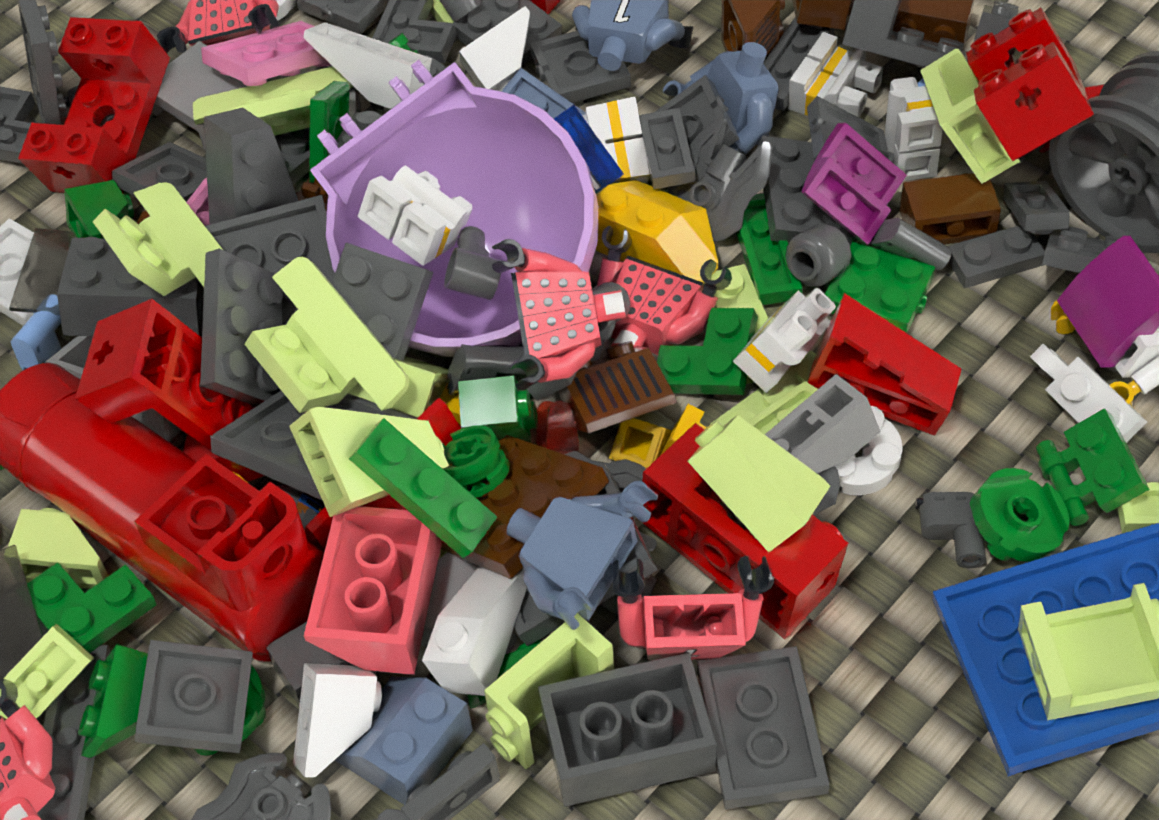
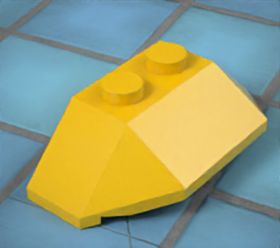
M638 180L609 184L595 192L599 206L596 251L608 256L609 249L602 241V233L607 226H611L613 228L611 245H618L622 242L624 229L629 232L632 238L630 248L621 254L620 261L624 262L627 256H631L703 282V284L705 282L701 279L700 269L704 262L712 259L716 262L715 271L719 268L705 208L696 206L662 190L653 189L652 186Z

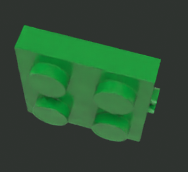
M852 241L850 245L851 259L849 266L839 276L830 281L825 293L836 306L832 314L835 313L845 293L907 333L916 314H922L928 297L925 295L933 280L935 266Z

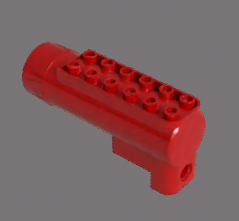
M37 364L13 377L0 390V465L29 490L40 494L68 514L79 528L241 650L253 652L252 658L263 662L271 661L266 647L307 622L324 556L323 550L307 540L294 499L272 482H269L261 491L257 490L207 454L196 462L133 416L110 424L75 399L81 379L58 364Z

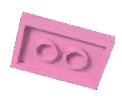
M303 21L265 30L259 35L254 33L201 48L203 64L218 70L222 75H228L242 81L246 86H260L265 84L267 79L279 75L294 76L300 73V69L310 66L324 67L331 65L304 39V31L314 26Z

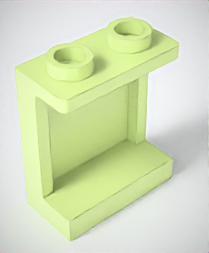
M959 49L952 50L920 70L940 126L981 184L1020 162L1019 158L1015 161L1011 160L976 104L974 89L979 87V81Z
M1144 583L1133 585L1131 596L1127 599L1051 614H1045L1042 602L1021 605L1018 631L1047 720L1159 699V601L1156 598L1150 599Z
M578 613L574 616L580 624L577 629L572 630L566 622L563 623L484 690L488 708L485 716L492 728L493 736L490 738L492 745L505 760L510 762L515 758L525 769H528L535 763L529 731L543 720L538 686L614 669L613 645Z

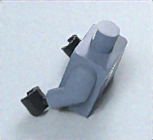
M591 0L590 8L585 5H578L572 13L575 30H578L582 39L588 41L589 53L594 57H598V64L609 71L618 70L622 61L637 64L643 63L652 51H656L666 43L678 48H689L694 29L693 26H683L682 23L669 19V0Z

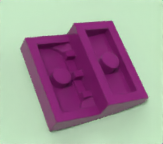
M846 122L837 123L816 157L801 193L861 243L868 245L892 209L887 204L907 175Z
M1122 236L1101 252L1075 277L1057 300L1101 368L1115 367L1139 335H1153L1159 327V276L1131 236Z

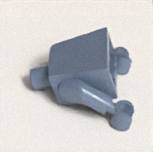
M748 42L743 45L741 51H726L716 56L710 63L690 75L691 81L682 84L675 80L668 82L663 88V93L669 96H676L706 75L715 84L719 95L725 100L724 104L729 109L727 113L739 136V140L730 145V147L740 153L744 152L747 154L755 145L759 144L762 136H769L773 126V113L779 89L777 82L763 64L767 53L766 49L758 43Z
M634 481L622 493L574 497L572 500L557 497L553 499L542 518L519 508L509 521L507 535L524 543L519 555L525 571L523 582L537 608L543 613L563 619L572 630L580 626L574 617L577 613L589 621L613 582V562L618 560L620 570L638 541L634 522L629 518L635 516L641 522L648 521L651 517V512L643 505L649 500H657L658 495L644 482Z

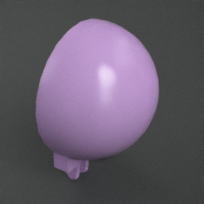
M417 60L411 65V68L418 81L424 84L422 87L410 94V90L402 80H399L397 76L389 81V84L402 102L363 131L358 128L348 113H346L339 120L346 133L353 138L340 148H338V143L333 136L325 130L317 135L331 154L310 169V171L328 194L326 240L332 268L336 272L345 243H349L434 272L408 346L410 348L445 357H454L456 350L461 347V344L471 346H518L523 342L511 273L518 272L515 267L501 273L498 287L491 300L445 288L446 269L453 250L458 248L457 240L454 247L422 266L392 243L393 238L386 239L357 217L369 181L381 175L391 181L396 173L405 165L417 174L427 171L438 179L439 190L449 198L461 196L472 204L473 209L464 227L474 226L484 232L485 249L489 252L490 257L507 261L506 254L502 250L492 249V246L505 239H512L518 242L521 248L549 253L577 264L581 271L589 272L598 241L599 209L589 167L569 133L545 110L516 95L473 86L455 62L433 78L421 61Z

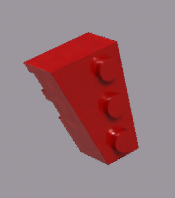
M844 293L819 343L807 382L819 389L837 374L866 396L870 406L880 409L884 413V417L935 436L950 413L962 369Z

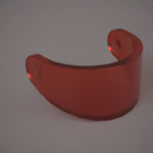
M560 400L541 402L537 407L538 428H536V445L562 454L579 451L578 433L568 403Z

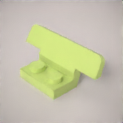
M332 66L268 81L260 86H247L198 98L193 102V118L195 125L204 123L205 116L243 107L269 124L275 136L310 127V99L333 81L348 82L349 89L354 87Z
M167 182L158 183L133 193L151 216L144 219L139 225L126 215L119 219L106 209L93 221L127 271L163 296H166L194 278H197L204 287L206 252L219 248L222 249L176 188Z
M305 257L295 258L272 276V278L298 310L291 316L286 325L252 331L244 345L299 413L307 412L309 409L318 406L326 407L338 404L357 383L362 386L381 411L390 409L409 387L407 374L318 267Z

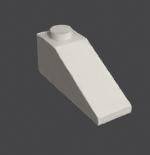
M322 23L304 31V39L369 102L384 106L383 109L386 112L402 102L390 86L389 81L397 76L399 80L405 83L410 90V94H412L424 84L420 83L415 77L411 65L420 60L430 72L432 58L328 23Z
M479 566L438 615L422 661L443 689L450 693L485 696L484 690L497 680L527 589L523 582L524 568L512 579H509Z

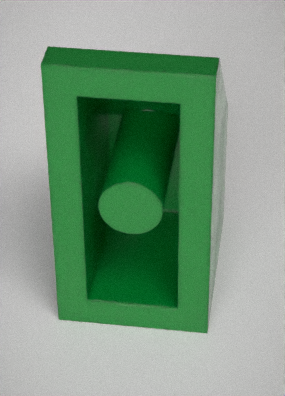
M114 180L64 189L66 222L75 238L96 237L105 239L93 223L95 218L104 209L119 219H122L125 215L131 219L134 218L133 204L129 195H123Z

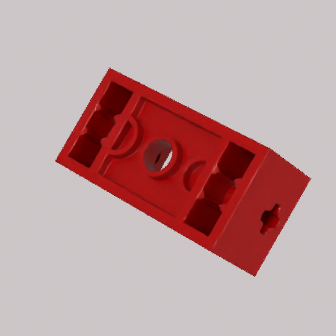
M1042 7L1034 12L1028 9L1017 14L1008 22L1009 27L996 35L991 32L981 36L971 44V50L966 52L968 65L979 81V87L974 89L976 104L1012 161L1094 115L1076 64ZM1015 47L1019 52L1022 51V55L1018 59L1013 55H1009L1008 51L1011 48Z
M70 17L58 53L78 74L81 80L64 125L31 123L18 157L51 192L65 193L64 189L113 180V170L136 158L170 60L168 54L142 21ZM115 114L113 120L100 126L101 121L106 116Z
M152 298L97 321L75 397L76 400L110 424L153 408L187 433L183 452L196 462L207 454L230 471L239 474L247 482L265 476L212 453L210 436L256 406L202 386L199 388L202 356L201 336Z
M695 423L643 471L642 482L658 495V499L649 500L643 505L651 512V517L648 521L642 523L728 594L739 593L740 590L744 589L737 568L740 558L747 556L751 568L755 569L762 563V557L766 556L774 578V584L769 590L761 593L764 599L759 619L785 640L834 589L849 543L843 539L842 534L834 525L826 521L821 522L812 514L802 528L768 552L748 529L744 530L728 517L727 512L720 505L722 499L688 462L690 457L700 447L695 441L696 437L704 431L701 426Z

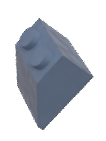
M391 677L381 689V705L378 712H373L371 728L335 759V761L403 805L406 804L408 797L415 789L423 784H432L473 731L467 703L427 678Z

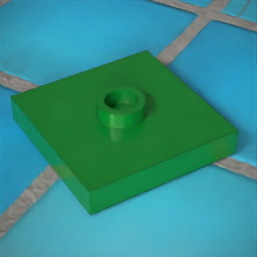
M333 81L310 99L309 183H314L315 176L310 169L328 157L329 152L317 135L325 130L337 140L344 130L339 119L346 113L349 115L348 82Z

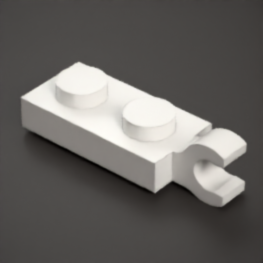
M1042 344L1030 356L1054 379L1045 390L1078 423L1105 408L1113 416L1126 443L1147 423L1130 404L1081 358L1077 357L1068 365L1054 350L1049 349L1045 344Z

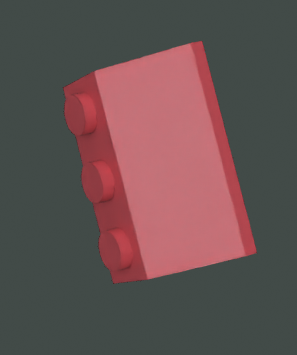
M359 506L333 516L304 632L305 641L363 670L414 675L442 545L440 538L408 510Z

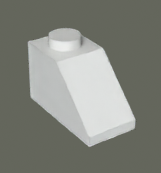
M526 6L459 51L461 64L478 87L501 92L522 67L530 12Z
M304 663L293 765L304 777H316L371 728L373 712H378L382 698L381 685L377 681L375 674L353 665Z

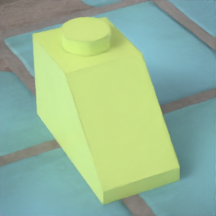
M43 508L41 510L21 509L4 556L18 582L29 583L57 562L80 588L91 589L109 576L100 557L68 514L53 508Z

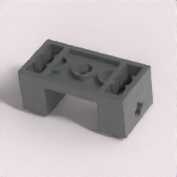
M901 0L854 1L843 45L924 67L954 49H959L967 60L966 52L968 51L962 50L964 43L941 37L938 43L923 39L924 32L906 27H901L900 31L894 32L893 27ZM998 0L994 1L993 7L984 5L974 41L987 33L992 32L996 35L1009 27L1008 22L1018 14L1019 6ZM1015 47L1008 51L1009 55L1014 56Z

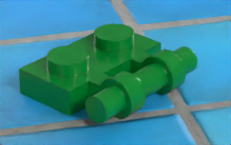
M1105 408L1063 432L1070 447L1062 452L1057 451L1052 440H1044L1036 446L1040 457L1038 466L1044 478L1051 480L1053 487L1062 497L1069 513L1070 523L1073 526H1079L1088 521L1089 516L1085 506L1094 501H1097L1099 507L1106 513H1109L1150 490L1113 416ZM1080 467L1086 480L1078 485H1074L1068 473Z

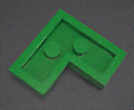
M711 308L703 346L660 345L657 364L674 394L744 395L747 374L733 360L755 335L758 316L754 308Z
M58 562L17 590L22 602L47 631L54 625H59L89 654L157 605L151 592L126 564L85 593Z

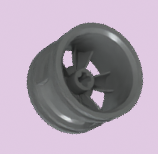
M1150 51L1137 55L1128 61L1104 84L1099 96L1089 99L1094 115L1050 140L1049 158L1059 189L1074 211L1091 228L1105 238L1106 236H1131L1141 252L1159 253V51Z

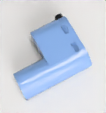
M49 295L11 340V346L22 370L45 363L61 350L55 330L61 324L57 295Z

